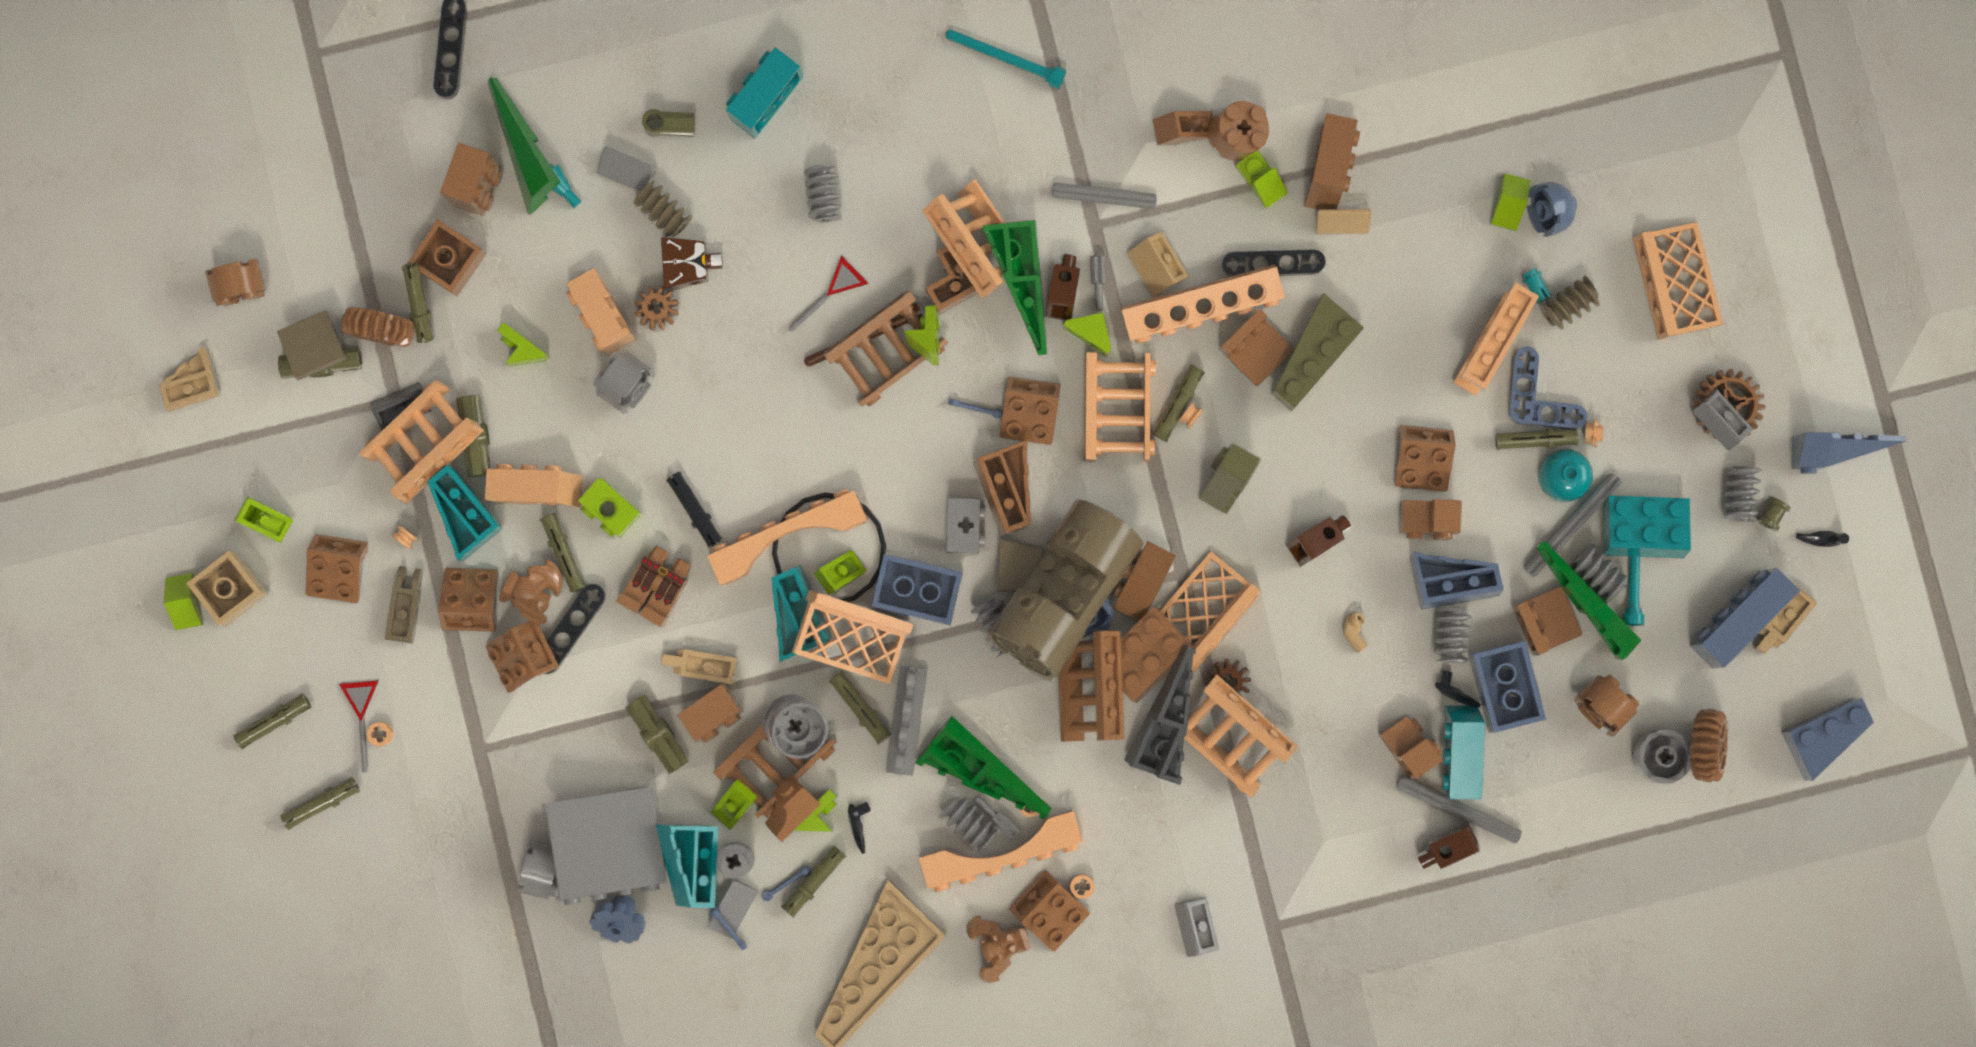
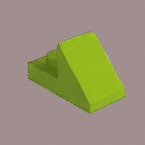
M1258 150L1235 165L1238 172L1266 209L1288 194L1275 167L1271 169Z
M936 305L925 306V316L921 317L920 320L921 330H906L904 335L907 344L935 366L939 365L940 318Z
M504 322L497 329L503 335L500 338L502 342L512 349L515 345L518 346L505 363L509 367L544 362L549 358L548 355Z
M246 497L234 521L281 543L293 519L258 500Z
M850 550L819 568L813 574L827 594L830 595L846 587L867 572V570L853 550Z
M737 779L710 813L731 830L755 803L754 801L757 799V796Z
M829 789L818 800L820 805L794 831L832 832V828L819 814L823 812L827 815L837 805L834 800L838 796Z

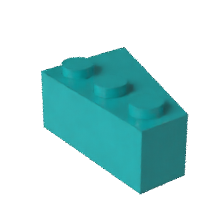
M655 824L676 906L715 908L718 826Z

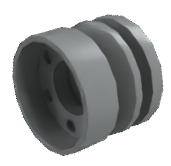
M795 694L783 695L775 699L766 708L763 717V731L767 739L785 756L794 759L807 758L817 753L824 745L828 735L827 721L823 713L806 698ZM792 719L796 725L794 728H791L789 721Z

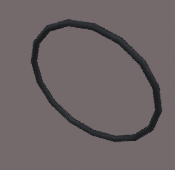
M824 492L803 498L785 512L784 516L795 512L807 502L825 497L834 498V493ZM862 503L861 505L865 513L876 525L881 543L879 566L869 584L855 595L841 599L845 602L855 601L873 587L879 576L883 556L886 552V542L881 524L869 508ZM784 516L781 519L780 523L786 521ZM779 539L773 542L772 548L777 575L782 573L777 556Z

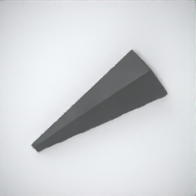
M1186 644L1183 645L1124 759L1131 767L1155 774L1160 779L1178 785L1182 782L1180 772L1181 763L1184 761L1185 755L1183 744L1184 736H1187L1191 700L1189 689L1190 680H1193V654H1196V649Z

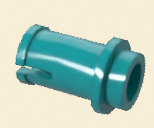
M1534 268L1522 275L1524 279L1522 283H1526L1529 290L1539 296L1536 301L1537 304L1552 294L1540 276L1542 272H1538Z

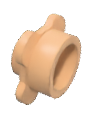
M1594 420V423H1586L1585 443L1593 444L1594 447L1598 446V442L1603 441L1604 428L1599 426L1598 420Z

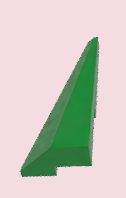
M491 77L488 80V85L528 214H533L549 199L547 194L561 181L535 144L538 139L498 79Z
M1036 219L983 225V231L1026 325V329L1030 334L1037 354L1047 355Z
M1545 540L1536 545V549L1578 612L1587 615L1613 656L1619 660L1627 658L1641 642V639Z
M953 716L936 732L915 762L919 766L927 764L938 769V774L942 776L950 774L962 780L963 785L997 800L1005 798L1016 803L1015 808L1023 810L1025 807L1034 812L1036 811L1040 814L1039 818L1043 820L1051 810L1047 803Z

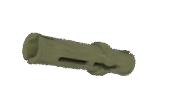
M411 263L402 266L411 308L409 316L410 320L415 324L417 342L423 343L422 339L424 338L425 343H428L434 339L429 321L431 312L426 306L419 264L413 263V267H411Z
M1190 364L1180 385H1176V392L1152 435L1164 442L1168 441L1186 405L1195 396L1194 391L1205 374L1203 370Z
M1546 428V431L1496 433L1495 444L1497 450L1547 446V449H1553L1554 446L1578 445L1577 428L1567 430Z
M556 513L540 518V522L549 539L547 544L549 547H552L570 593L586 587L566 541L568 536L563 534Z
M843 671L829 681L860 720L859 725L867 729L878 745L891 736V733L888 732L877 717V711H872L859 692L846 678ZM844 688H846L850 692V694L857 701L859 706L855 704V702L851 699V697L844 690ZM861 710H864V712L867 714V716L870 718V720L874 723V725L877 728H874L872 726V724L865 717Z
M301 694L285 705L280 704L269 715L234 734V740L243 750L251 743L283 724H290L293 718L311 709V703L304 694Z
M350 777L333 788H326L324 793L285 814H281V820L283 823L287 821V824L284 826L290 830L292 827L331 806L334 808L339 806L342 800L359 793V785L353 786L356 780Z
M833 846L801 884L798 883L795 886L797 889L782 904L781 908L794 918L803 905L815 897L813 894L847 856L836 846Z

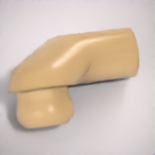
M1354 612L1347 616L1343 630L1345 638L1357 653L1368 646L1360 635L1361 626L1365 620L1360 612Z

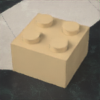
M231 550L227 551L186 583L217 625L224 627L228 626L268 595V592L239 554Z

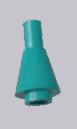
M551 163V168L561 181L553 191L563 196L574 209L581 203V200L571 190V186L560 165L558 164L554 167Z

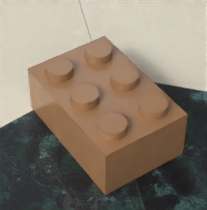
M458 142L440 194L454 207L484 217L485 211H490L494 197L491 196L495 186L498 187L503 176V172L500 171L501 166L488 152Z
M1153 607L1121 638L1122 689L1127 697L1136 703L1170 672L1184 644L1195 648L1163 612L1156 607Z

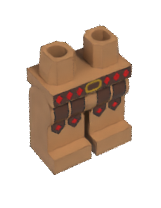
M655 546L648 556L642 558L632 578L616 602L640 614V616L659 627H664L684 587L689 581L686 577L691 564L677 558L670 570L663 566L669 552L659 546Z

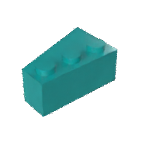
M446 465L427 481L444 522L447 535L452 543L457 561H465L504 529L453 466Z
M801 565L771 578L774 610L776 611L779 662L797 655L792 653L809 602L806 600L808 591L811 590ZM814 609L811 621L814 627H817L826 621L822 612ZM828 626L817 632L822 644L833 638ZM813 635L804 640L801 650L807 651L818 646Z
M1445 705L1443 764L1446 765V774H1442V790H1446L1449 799H1482L1485 721L1478 707Z

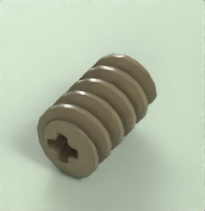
M653 180L637 194L633 204L636 207L642 206L641 212L643 214L650 213L648 219L651 222L657 221L656 227L658 229L665 228L663 234L666 237L672 235L673 238L685 229L693 216L689 215L683 218L682 215L686 209L683 207L676 211L675 207L678 201L674 200L668 203L667 201L671 194L668 192L661 196L660 192L663 186L660 185L654 188L653 184L655 181Z
M1583 276V282L1576 280L1574 288L1567 286L1565 294L1558 292L1556 299L1550 297L1547 299V305L1541 303L1539 307L1551 326L1556 325L1563 330L1562 321L1564 319L1572 324V314L1581 318V308L1589 313L1591 312L1589 303L1592 302L1597 307L1600 306L1594 285L1587 276Z

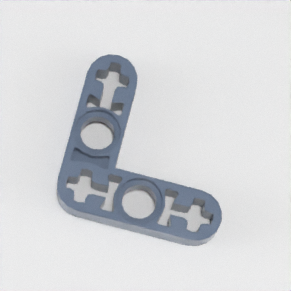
M1528 346L1517 350L1512 364L1508 408L1510 419L1514 423L1562 429H1578L1583 426L1587 421V412L1582 406L1535 400L1539 355L1534 348ZM1525 352L1528 353V357L1533 358V361L1527 364V371L1532 370V375L1528 373L1517 374V370L1522 371L1524 368V361L1519 360V357L1523 356ZM1520 378H1526L1531 383V388L1527 393H1522L1517 389L1516 383ZM1515 396L1520 398L1530 397V401H1524L1523 409L1528 410V414L1524 415L1522 419L1519 418L1518 413L1514 412L1515 409L1520 407L1521 399L1515 400ZM1544 407H1550L1555 412V417L1551 422H1546L1541 418L1540 413ZM1560 408L1564 409L1562 414H1571L1573 410H1576V414L1581 416V420L1572 424V419L1563 418L1561 419L1562 423H1558L1561 416Z

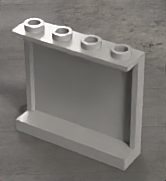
M652 787L542 804L543 815H546L555 872L558 896L555 897L556 901L563 900L564 905L580 903V897L590 896L591 901L607 898L606 893L617 891V896L633 894V888L643 887L644 892L660 889L659 884L667 883L662 849L655 825L658 822Z

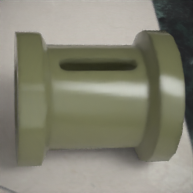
M1770 496L1767 500L1769 503L1762 516L1757 517L1756 521L1770 530L1778 531L1780 528L1778 524L1785 512H1789L1791 507L1785 502Z

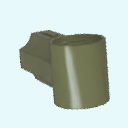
M650 109L643 115L642 125L645 132L652 137H659L661 135L694 137L695 113L662 112L657 109ZM653 117L661 119V126L657 129L649 128L647 126L649 119Z

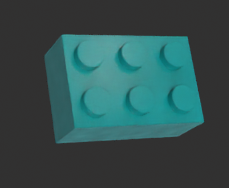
M776 47L771 52L766 51L759 60L760 67L755 73L751 71L742 83L744 85L742 90L738 94L736 92L733 93L726 103V106H728L726 112L730 121L754 139L757 138L804 78L801 67Z
M1609 495L1603 503L1604 556L1684 559L1691 551L1690 498Z

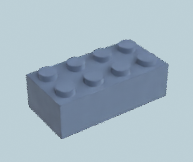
M1778 568L1755 572L1748 580L1750 585L1744 590L1739 589L1730 598L1732 603L1726 609H1719L1712 616L1711 620L1713 623L1707 628L1702 627L1692 637L1695 641L1690 647L1713 669L1725 668L1800 591Z

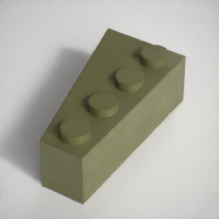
M1323 293L1272 392V395L1291 411L1364 329L1361 324L1326 294Z
M1234 443L1228 448L1224 446L1211 465L1214 472L1199 499L1227 514L1249 482L1261 458Z

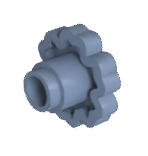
M616 895L610 902L596 905L595 911L592 912L590 918L592 929L601 932L602 938L609 939L612 942L622 940L626 943H632L633 941H638L640 935L644 932L646 922L643 915L635 913V901L627 895Z

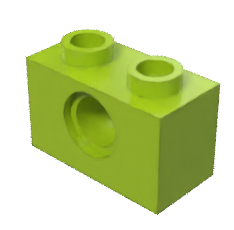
M600 477L578 500L583 505L580 510L591 520L597 517L603 523L600 528L610 537L616 534L621 538L642 515ZM612 502L615 506V512L613 515L605 517L602 514V507L605 503Z

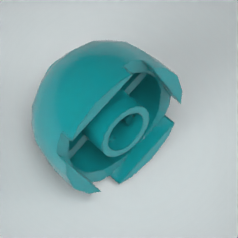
M1560 449L1549 454L1543 460L1538 470V482L1542 491L1558 502H1571L1581 498L1589 490L1593 481V469L1589 460L1583 454L1572 449Z

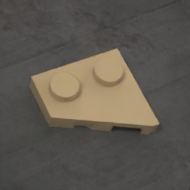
M205 347L199 348L197 350L198 354L187 364L184 362L176 369L172 376H168L159 385L164 406L168 412L219 396L208 350Z

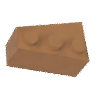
M1326 113L1315 155L1313 174L1310 177V188L1304 207L1317 210L1337 209L1342 193L1348 192L1351 177L1347 176V171L1353 168L1356 154L1351 153L1352 146L1357 147L1360 131L1356 130L1358 120Z
M1027 440L978 457L973 462L1001 537L1024 529L1031 524Z

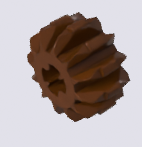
M1224 659V669L1216 662L1214 667L1218 673L1210 670L1207 672V675L1213 678L1218 675L1222 679L1226 678L1225 674H1229L1231 679H1235V685L1233 684L1231 687L1236 692L1241 690L1244 693H1249L1250 691L1249 688L1242 686L1243 683L1251 682V678L1242 679L1241 675L1245 674L1248 669L1245 667L1238 672L1239 661H1235L1232 668H1230L1229 659Z

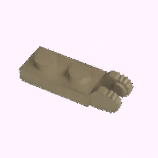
M399 566L395 587L392 588L385 640L413 644L421 595L422 569H415L412 588L407 589L403 588L407 574L406 567Z

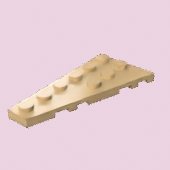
M887 880L816 1031L815 1036L826 1047H841L946 937L889 880Z

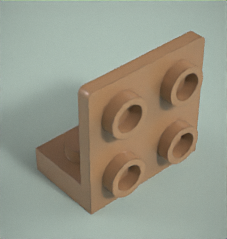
M1261 309L1255 312L1220 348V351L1255 386H1259L1294 351V348L1265 320L1267 315Z
M1008 376L1000 437L1051 445L1061 384Z
M1400 425V452L1394 481L1395 486L1446 492L1449 486L1456 446L1454 431Z
M315 534L307 548L305 594L312 597L358 603L360 597L361 563L368 552V542Z
M445 569L438 608L442 630L495 632L494 601L498 570Z
M1557 587L1512 607L1533 656L1541 655L1548 652L1551 648L1582 636L1581 628L1562 587Z
M531 621L509 629L486 645L489 659L493 662L500 681L508 693L515 691L533 678L559 667L539 624Z
M1046 870L1009 908L1015 917L1052 951H1056L1090 915V912Z

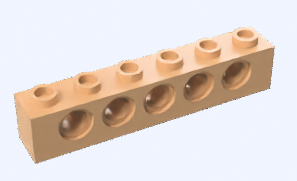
M1270 265L1120 308L1129 340L1142 343L1151 340L1150 335L1161 333V336H1167L1176 333V328L1182 326L1192 329L1203 325L1202 321L1212 318L1213 322L1227 319L1228 314L1238 311V314L1241 315L1254 311L1253 307L1264 304V307L1280 304L1279 299H1283L1285 296L1278 269L1275 265ZM1253 284H1259L1261 286L1260 295L1255 298L1249 297L1248 288ZM1227 291H1232L1236 295L1235 301L1230 305L1222 303V296ZM1202 298L1210 301V307L1205 312L1196 310V303ZM1174 306H1182L1184 308V315L1179 319H1173L1170 316V311ZM1149 313H1156L1159 316L1158 323L1154 326H1148L1144 323L1145 316Z

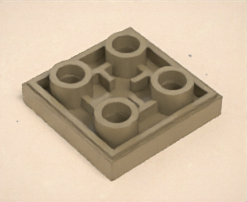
M327 310L277 331L297 381L347 359Z

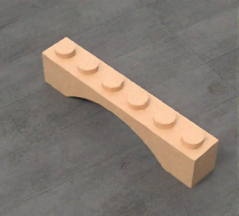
M844 489L833 495L835 499L827 503L824 502V499L809 505V511L801 514L797 510L784 516L786 521L776 525L775 521L761 526V532L755 535H751V532L738 536L736 538L737 543L730 546L723 543L712 548L713 553L707 555L719 585L724 586L746 576L759 555L774 541L789 533L809 528H829L846 532L868 522L857 493Z
M1072 810L1047 818L1042 827L1030 840L1007 853L991 857H968L944 849L921 856L919 861L927 888H934L935 892L950 888L949 883L957 880L960 881V884L976 880L975 875L983 872L988 877L1001 873V867L1011 864L1012 869L1027 865L1026 859L1037 856V860L1040 861L1053 857L1052 851L1063 849V853L1079 849L1078 844L1082 843L1083 840L1074 811Z

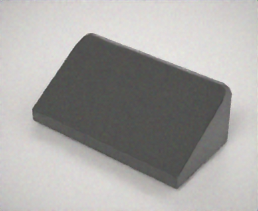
M420 382L371 402V410L382 431L423 393Z

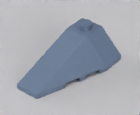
M1805 432L1792 437V469H1800V474H1817V469L1906 442V436L1869 435L1868 438H1863L1862 434L1841 435V433Z

